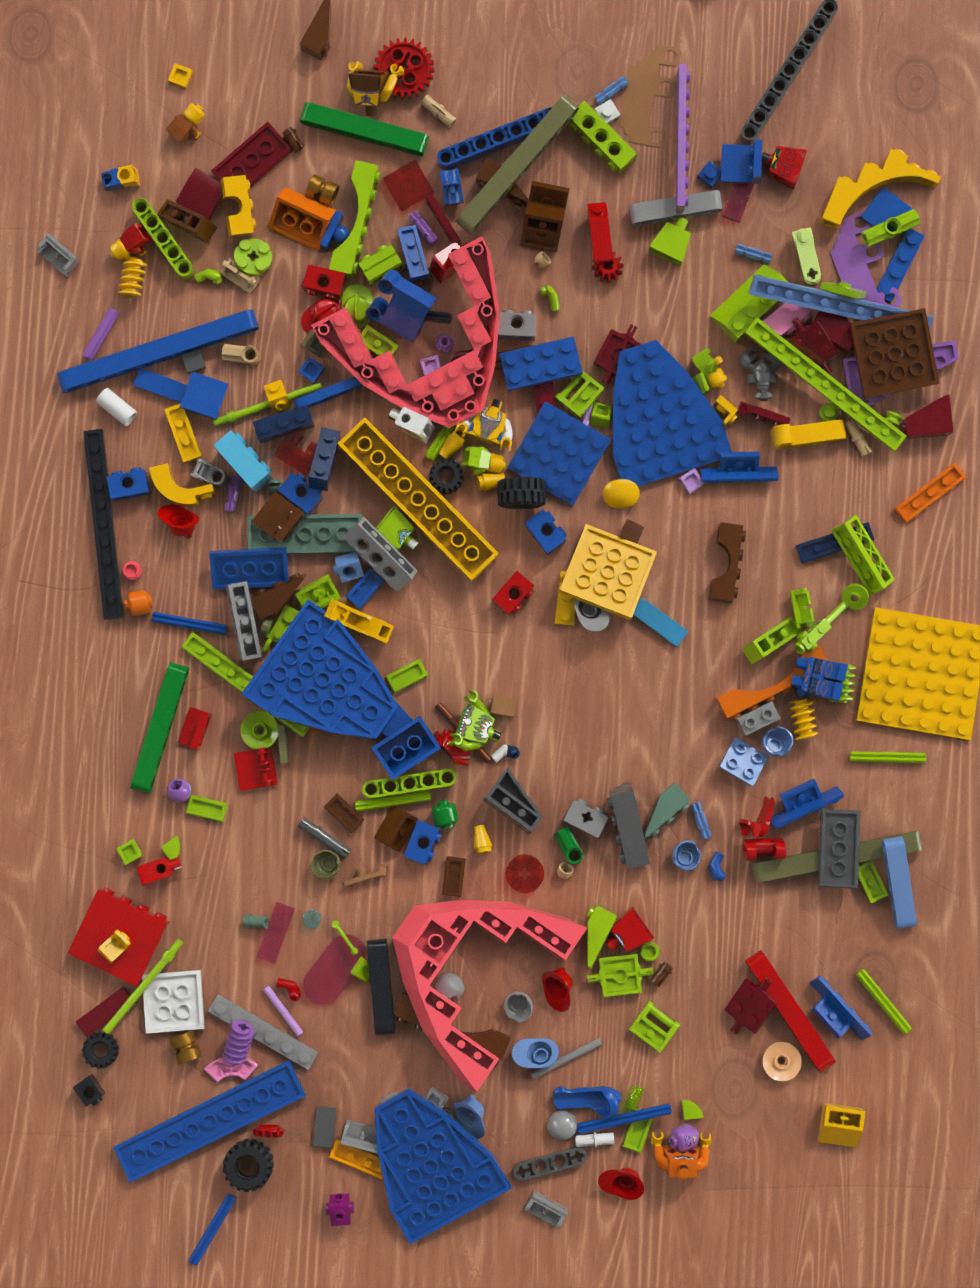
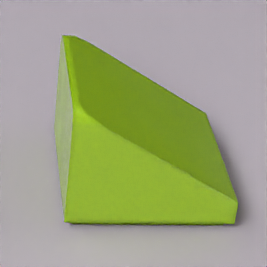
M701 372L692 377L703 395L707 394L709 386L704 373Z
M594 402L590 425L607 429L613 406Z

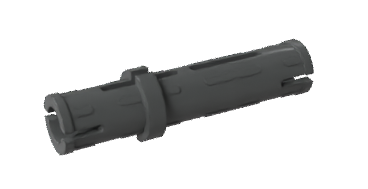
M303 817L297 826L311 835V839L318 840L344 860L352 850L323 831L321 826H316L306 817Z

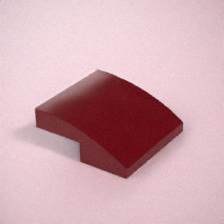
M195 168L182 188L176 203L211 220L217 205L223 199L221 182Z

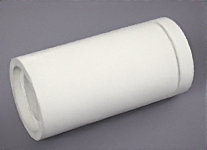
M109 388L104 389L96 400L98 405L124 426H128L137 416L138 412Z

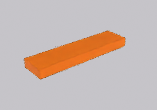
M953 463L895 507L894 510L906 524L964 480L966 476L957 464Z

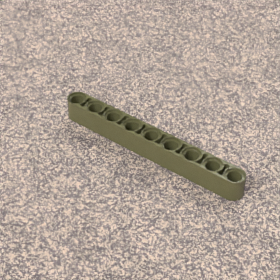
M563 95L456 219V223L471 235L579 110V106L566 95Z
M911 831L859 842V863L884 858L883 839L902 836L906 853L923 850L920 831ZM819 850L786 856V859L783 860L771 859L752 863L755 883L818 871Z

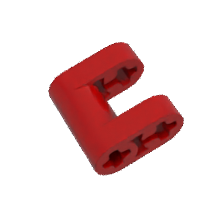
M782 838L743 839V856L746 861L756 860L757 856L773 855L775 860L786 859V846Z

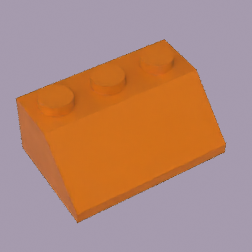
M285 187L276 198L268 228L320 251V242L336 210Z

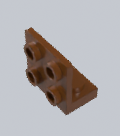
M274 492L252 522L283 545L303 519L305 513L277 492Z

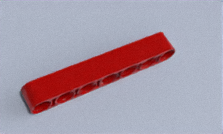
M762 950L746 959V964L760 985L765 977L772 981L766 991L770 997L778 1002L775 1006L819 1073L836 1063L834 1057Z

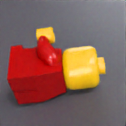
M133 224L122 233L120 239L111 244L110 254L114 259L124 260V256H129L131 253L143 256L147 253L144 246L149 244L152 239L147 234L143 225Z

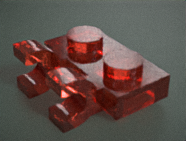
M295 431L289 442L283 439L274 456L307 476L312 466V456L315 454L317 444L311 441L306 451H301L296 446L304 436Z

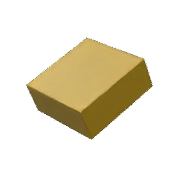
M175 63L168 82L187 89L193 71Z

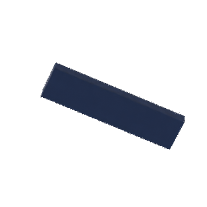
M869 522L863 523L862 525L869 537L874 541ZM833 533L795 546L801 564L843 551Z

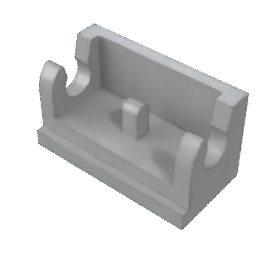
M49 233L37 246V249H39L37 252L66 277L80 263L73 253Z
M347 1120L340 1144L378 1154L376 1127Z
M536 1190L532 1191L523 1210L530 1212L556 1228H560L568 1214V1208Z

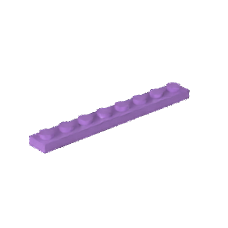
M679 64L677 72L676 213H684V208L688 207L689 195H685V189H688L689 177H685V171L689 170V159H686V153H689V142L686 141V135L689 136V124H686V118H689L690 107L686 106V100L690 98V89H686V83L690 82V71H687V64Z

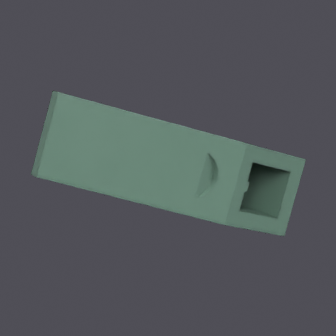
M675 782L659 795L644 832L645 838L648 836L654 837L660 831L658 828L663 823L668 825L674 819L673 815L677 811L681 813L689 807L688 802L690 799Z

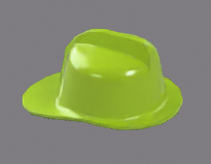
M362 284L350 285L343 293L342 309L348 308L358 329L368 325L371 320L366 316V310L372 303V294Z

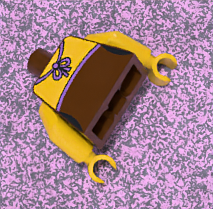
M359 61L356 64L350 62L348 67L352 71L348 74L347 89L356 105H365L367 116L377 115V106L386 103L398 80L397 77L404 74V68L400 66L399 70L395 72L397 65L392 64L390 67L392 75H389V72L363 70V64Z

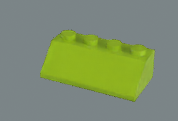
M765 264L754 273L755 275L788 282L779 272ZM754 274L709 316L735 343L745 335L744 332L756 317L761 320L780 302L748 293Z

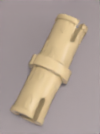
M426 95L421 101V105L427 108L434 118H438L446 124L448 128H451L456 122L457 118L446 111L445 106L439 105L429 95Z
M853 419L844 423L852 438L851 442L855 443L861 457L873 452L865 439V433L861 432L857 423Z

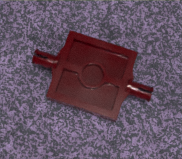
M796 317L791 322L797 331L786 340L830 374L832 370L826 362L837 355L838 350L819 320L811 325L803 326L799 318Z
M630 324L626 334L619 333L613 329L610 330L594 361L595 365L606 371L601 381L602 383L609 385L613 375L616 376L620 351L642 345L633 338L637 329L636 326L633 328V325Z
M765 977L760 986L746 978L724 1009L736 1020L730 1029L734 1034H738L742 1026L748 1028L754 1034L758 1033L778 1003L766 991L772 983L769 978Z

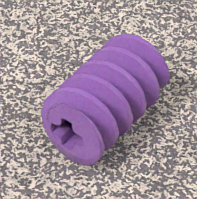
M235 1020L231 1023L228 1039L222 1053L224 1060L230 1064H242L247 1059L255 1033L253 1026L247 1021Z

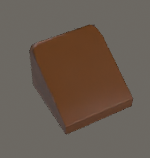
M627 519L620 537L637 544L644 527Z

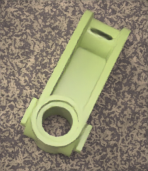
M811 227L799 229L792 232L803 277L808 285H816L821 279V271ZM811 271H813L814 274H817L815 275V279L807 277L809 276Z

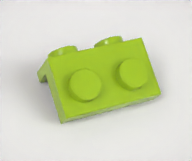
M329 574L294 591L302 607L307 600H310L323 609L329 606L331 599L337 601L341 599Z

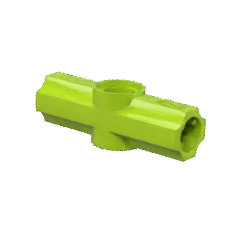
M914 209L899 216L891 217L883 223L862 231L863 242L867 247H871L886 239H892L896 235L920 225V217ZM887 225H892L895 231H889Z

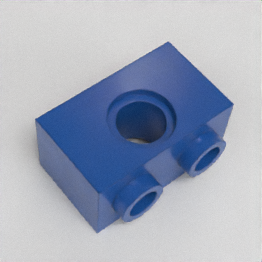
M141 467L132 468L127 473H123V471L112 472L111 476H106L110 499L113 501L151 494L147 471L142 470ZM132 479L133 485L130 488H125V481Z
M291 473L278 491L307 515H311L323 500L322 495H320L322 491L309 488V485L305 483L307 479L301 474L295 475ZM301 488L307 490V494L304 497L297 496V491Z
M543 509L526 521L525 526L548 555L566 542L565 536L567 535L560 526L557 528L553 523L555 519L549 511L545 512ZM545 526L550 527L552 534L549 536L543 535L541 532L542 528Z
M417 820L404 857L425 865L427 861L431 862L435 852L432 851L433 844H438L442 834L438 832L440 828ZM422 837L429 840V846L424 849L418 845V840Z

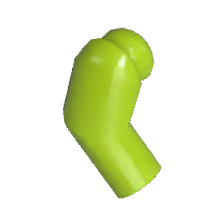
M210 268L194 275L198 283L210 279L217 285L223 281L222 274Z
M550 285L541 287V296H548L551 311L560 310L558 294Z

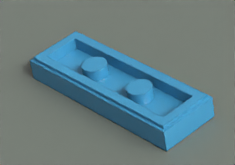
M641 598L633 615L677 647L688 631L644 598Z

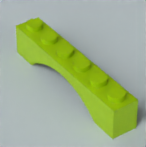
M355 160L351 177L358 196L357 219L348 238L333 251L329 266L330 270L343 272L347 278L351 279L353 274H357L359 264L357 258L358 255H362L363 251L361 241L362 237L365 238L367 235L368 226L365 225L367 219L370 220L372 214L370 204L371 201H375L377 190H374L375 184L379 183L381 177L378 165Z

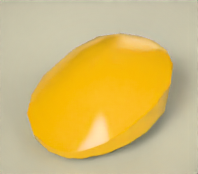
M627 479L611 481L603 490V498L606 504L617 509L633 506L640 496V490L636 483Z

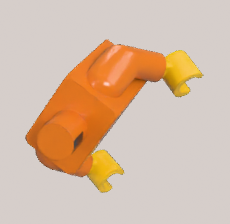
M653 1132L651 1143L655 1146L654 1154L657 1166L666 1171L669 1177L681 1179L696 1178L698 1172L708 1165L710 1150L708 1147L711 1145V1134L709 1133L708 1139H703L702 1133L700 1134L701 1148L696 1146L691 1150L679 1152L671 1146H661L664 1138L663 1132H660L659 1138H656Z

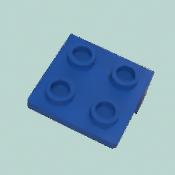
M755 139L753 145H722L721 182L759 184L762 164V140Z

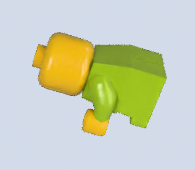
M707 347L691 359L696 367L706 375L705 378L709 386L713 389L716 387L720 389L727 380L723 370L717 368V365L722 363L723 359L720 355L713 359L710 355L711 350Z
M483 446L465 448L462 467L471 468V475L479 476L485 470L498 474L505 469L506 462H504L502 455L489 453Z

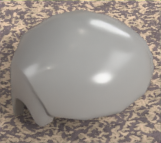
M443 973L434 983L435 989L448 999L456 996L455 999L457 1000L465 992L462 979L454 973Z
M512 992L504 1000V1011L508 1018L521 1023L527 1021L532 1015L533 1003L526 993Z
M560 1110L554 1112L548 1118L547 1129L549 1134L555 1139L561 1141L568 1140L577 1133L578 1122L573 1114Z

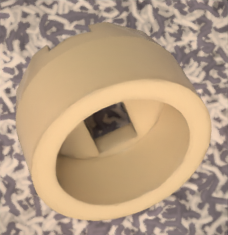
M541 251L536 255L534 263L538 262V268H545L551 263V260L545 252Z
M562 862L557 868V875L563 879H568L574 869L569 863Z

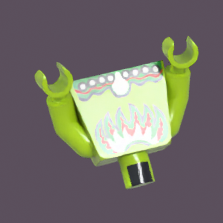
M468 690L470 697L464 696V700L470 702V704L468 703L464 707L455 734H450L453 737V741H449L450 746L456 745L464 751L479 749L486 744L488 739L498 743L502 733L492 728L495 719L478 698V693L474 690Z

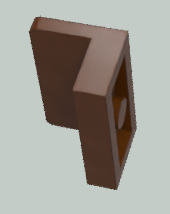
M393 806L387 813L374 838L400 853L418 818L397 806Z

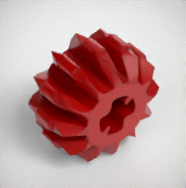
M615 251L612 252L613 262L594 263L595 265L592 266V270L596 271L594 276L598 277L601 275L600 282L607 278V283H610L611 277L617 281V275L623 274L621 269L624 268V263H619L622 257L618 256L615 258ZM605 264H608V266L611 264V269L608 270L607 268L606 270L604 268Z

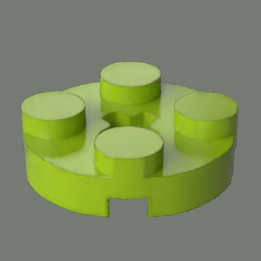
M255 238L241 240L234 252V262L240 269V272L247 276L256 277L268 270L272 264V252L269 244ZM251 254H256V256H258L259 258H256L254 261H251L250 257L248 256Z

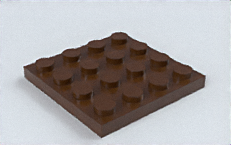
M925 308L849 324L863 399L940 384Z

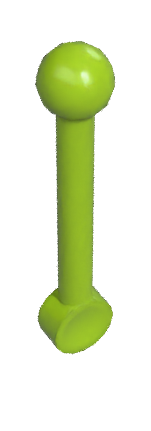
M333 921L332 927L336 928L351 949V954L357 955L358 949L351 944L340 928V923Z

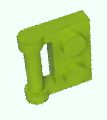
M583 370L582 375L575 376L563 391L557 393L554 397L579 418L587 412L605 391L602 385ZM584 380L585 383L570 400L566 399L579 382Z
M648 1001L629 1027V1030L661 1053L679 1028L680 1023L670 1019L655 1008L651 1001ZM651 1013L669 1027L667 1033L646 1018V1015Z

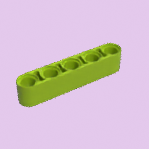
M143 198L136 199L132 204V209L178 276L182 280L192 279L195 270L148 201ZM140 206H146L144 212H138ZM151 221H157L155 227L150 228L148 226ZM162 236H167L168 240L166 242H159ZM173 251L179 252L176 258H170V254ZM184 266H188L189 271L187 273H180Z
M450 769L398 776L394 780L391 778L372 780L363 785L362 791L368 798H377L448 787L455 783L456 774ZM450 772L453 775L451 783H445L442 780L444 773ZM426 775H431L434 778V783L431 786H426L423 783ZM407 778H412L415 781V786L412 789H407L404 785ZM388 781H393L396 785L393 792H388L385 788ZM369 784H374L377 788L374 795H369L366 791Z

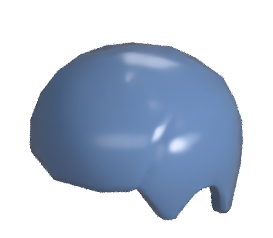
M779 726L768 730L762 739L763 749L768 755L773 757L786 755L793 745L792 734L789 730Z
M686 840L678 843L673 848L672 860L678 869L689 871L695 869L700 863L701 852L695 842Z

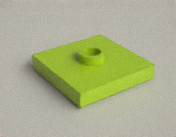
M821 282L820 286L821 290L853 299H864L867 291L850 287L851 284L840 282L839 284Z

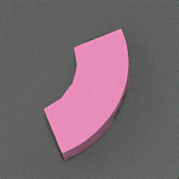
M220 1057L208 1064L203 1070L217 1082L228 1076H238L246 1080L259 1064L249 1058L242 1064H230L223 1057Z

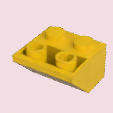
M823 1103L818 1142L857 1148L863 1133L866 1111L858 1107Z

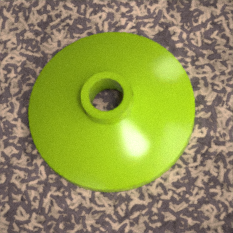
M252 712L244 718L241 724V737L251 748L265 747L266 749L273 745L278 738V723L267 712ZM259 727L264 728V732L262 734H258L257 729Z

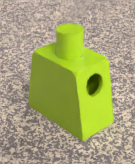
M678 217L675 225L667 222L651 243L649 252L681 267L691 235L690 232L685 230L688 221Z

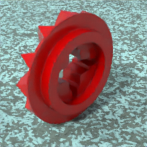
M260 1124L253 1128V1134L258 1137L277 1138L283 1136L284 1129L279 1125Z

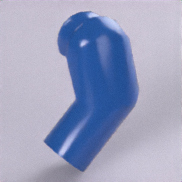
M716 851L709 863V871L713 879L722 881L726 875L720 866L724 855Z

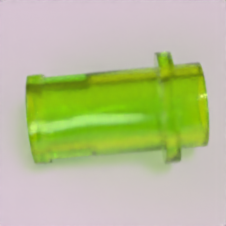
M633 1084L627 1100H624V1106L635 1111L639 1107L637 1104L644 1089Z

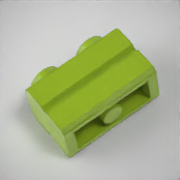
M383 245L376 250L377 253L372 256L367 254L360 259L361 262L358 263L359 268L370 286L379 282L387 271H398L403 266L392 245Z

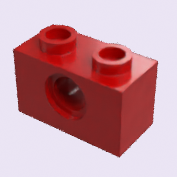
M308 264L302 287L307 294L312 296L321 294L325 295L326 299H341L346 276L343 272ZM320 281H329L326 287L319 286Z
M516 571L492 598V601L507 615L511 613L515 615L522 607L520 605L524 598L528 600L533 595L534 591L532 589L534 585L519 571ZM513 589L518 590L520 597L518 599H511L509 592Z

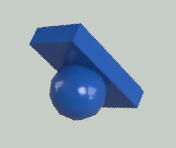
M335 211L320 242L321 248L327 252L333 241L337 244H342L350 235L348 229L341 226L344 216L339 211Z

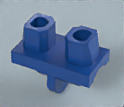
M459 169L440 171L445 206L464 203Z

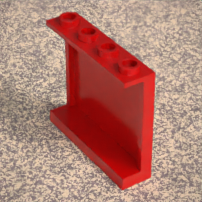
M104 887L103 890H97L67 954L138 987L170 921L166 920L167 916L159 912L153 914L149 912L150 908L142 904L136 906L131 903V899L125 896L119 898L114 895V891ZM116 930H119L129 937L131 944L116 960L110 963L97 949Z

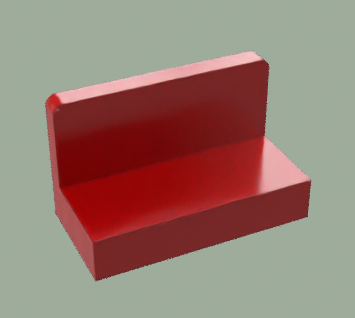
M190 707L178 743L200 750L212 714Z

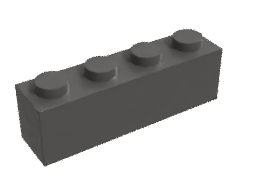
M625 782L609 791L610 797L607 798L609 809H613L614 816H611L613 827L618 829V834L615 837L617 845H621L623 851L619 853L621 862L626 864L627 869L648 865L650 860L634 791L630 782Z

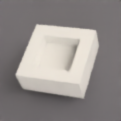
M611 99L594 110L607 124L620 117V113Z

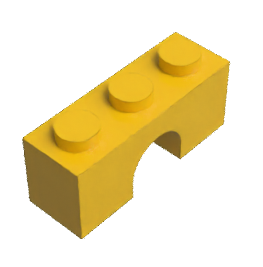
M246 175L223 177L220 180L223 199H234L240 208L237 215H231L226 218L228 236L235 237L253 234L256 229L255 218L251 216L253 202L252 199H249L248 195L250 191L249 180H246Z

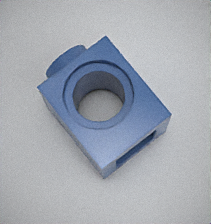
M357 551L335 557L336 565L333 566L336 577L340 576L342 583L364 577Z

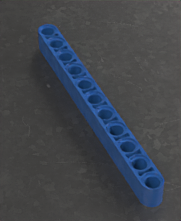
M254 310L242 311L57 373L62 393H69L139 370L140 368L252 333L259 329Z

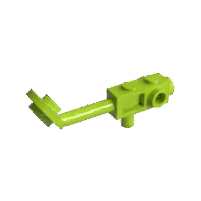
M860 584L848 585L842 592V602L826 618L817 621L808 631L804 630L796 637L798 641L794 644L795 650L799 654H803L805 651L811 652L818 646L816 642L832 627L830 624L847 607L853 610L864 608L869 601V593L866 588ZM855 595L858 599L855 600L852 596Z

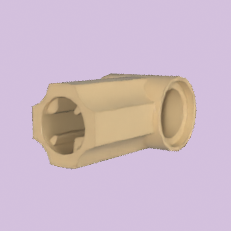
M224 344L222 347V361L243 363L250 366H256L261 361V354L254 346L245 347ZM250 352H255V358L252 360H248V354Z

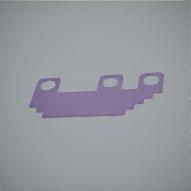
M864 212L844 218V226L840 227L841 234L837 235L838 242L833 244L835 249L830 251L841 282L851 284L850 287L867 291L863 300L893 307L901 305L902 300L896 288H891L890 293H894L897 296V301L891 305L887 304L884 300L886 294L883 291L877 292L867 263L882 258L883 252L879 243L873 246L877 247L878 254L875 257H868L866 255L867 246L865 244L859 246L855 234L871 228L869 223H866V226L863 228H857L854 225L855 219L861 217Z

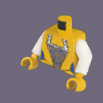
M497 399L491 400L489 408L484 407V411L458 423L454 433L457 431L463 432L461 437H464L467 433V436L498 446L500 450L506 446L509 448L508 452L511 451L513 436L511 423L506 419V414L500 412L503 402Z

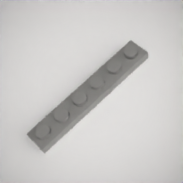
M217 994L208 1012L230 1025L235 1020L247 1021L255 1030L254 1039L308 1070L318 1054V1051L220 994Z

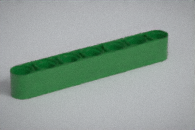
M310 102L304 103L299 120L300 123L306 126L417 156L425 155L429 136L421 132Z
M172 662L167 667L130 788L146 794L151 793L187 680L189 667Z

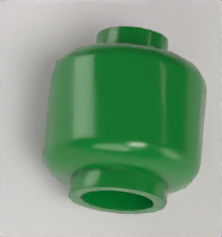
M448 800L437 801V805L432 808V815L436 826H440V829L455 826V823L458 821V814L454 803H449Z

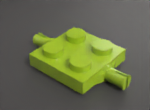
M633 953L600 957L598 974L587 975L588 983L600 982L603 997L642 993V976L654 974L653 972H648L653 971V967L641 969L638 963V955Z

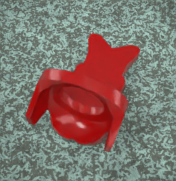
M767 796L764 797L763 807L756 822L739 819L741 835L747 836L750 830L755 838L764 837L767 834L775 802L773 797L770 799Z

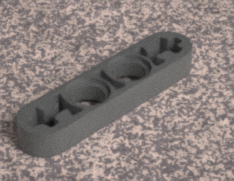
M575 1146L524 1160L515 1164L513 1175L517 1180L525 1181L579 1166L586 1161L587 1153L583 1147ZM575 1151L584 1154L581 1156V1160L577 1161V1158L570 1159L572 1163L568 1164L566 1153H569L570 1157L575 1155ZM556 1156L564 1157L565 1163L562 1166L554 1164ZM544 1161L546 1169L544 1171H537L535 1168L536 1162ZM532 1163V1170L534 1174H531L530 1170L526 1171L524 1176H521L520 1173H516L517 1171H519L520 1166H522L523 1169L529 1168L528 1164Z

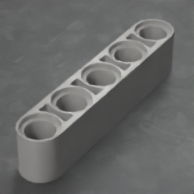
M718 190L689 194L688 207L684 208V213H676V197L635 203L629 206L632 226L677 220L678 217L685 219L723 211L721 195Z

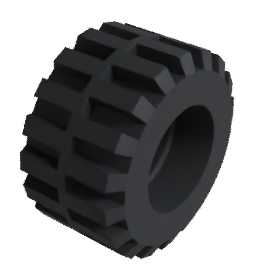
M510 477L499 480L497 482L498 506L506 509H533L544 506L546 504L545 480L536 477Z
M244 1139L242 1142H237L230 1148L223 1160V1173L226 1174L225 1179L230 1181L229 1185L231 1187H237L236 1190L238 1191L241 1189L244 1192H249V1190H252V1192L256 1191L259 1187L264 1186L272 1174L274 1167L273 1155L269 1153L270 1149L268 1146H263V1142H256V1139H252V1141ZM243 1155L255 1157L260 1167L258 1173L252 1176L241 1173L237 1165L238 1159Z

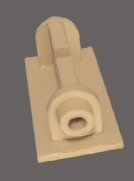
M231 258L228 261L225 260L221 265L222 270L220 273L222 276L250 294L261 280L259 276L251 277L240 272V269Z

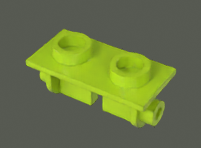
M807 588L790 591L797 629L814 626L813 622H815L812 608L807 609V605H811L810 592L807 591Z

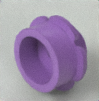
M449 334L439 335L436 338L437 343L435 345L438 350L449 352L453 348L454 341Z

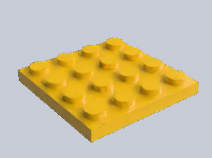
M586 524L559 593L631 621L657 551Z

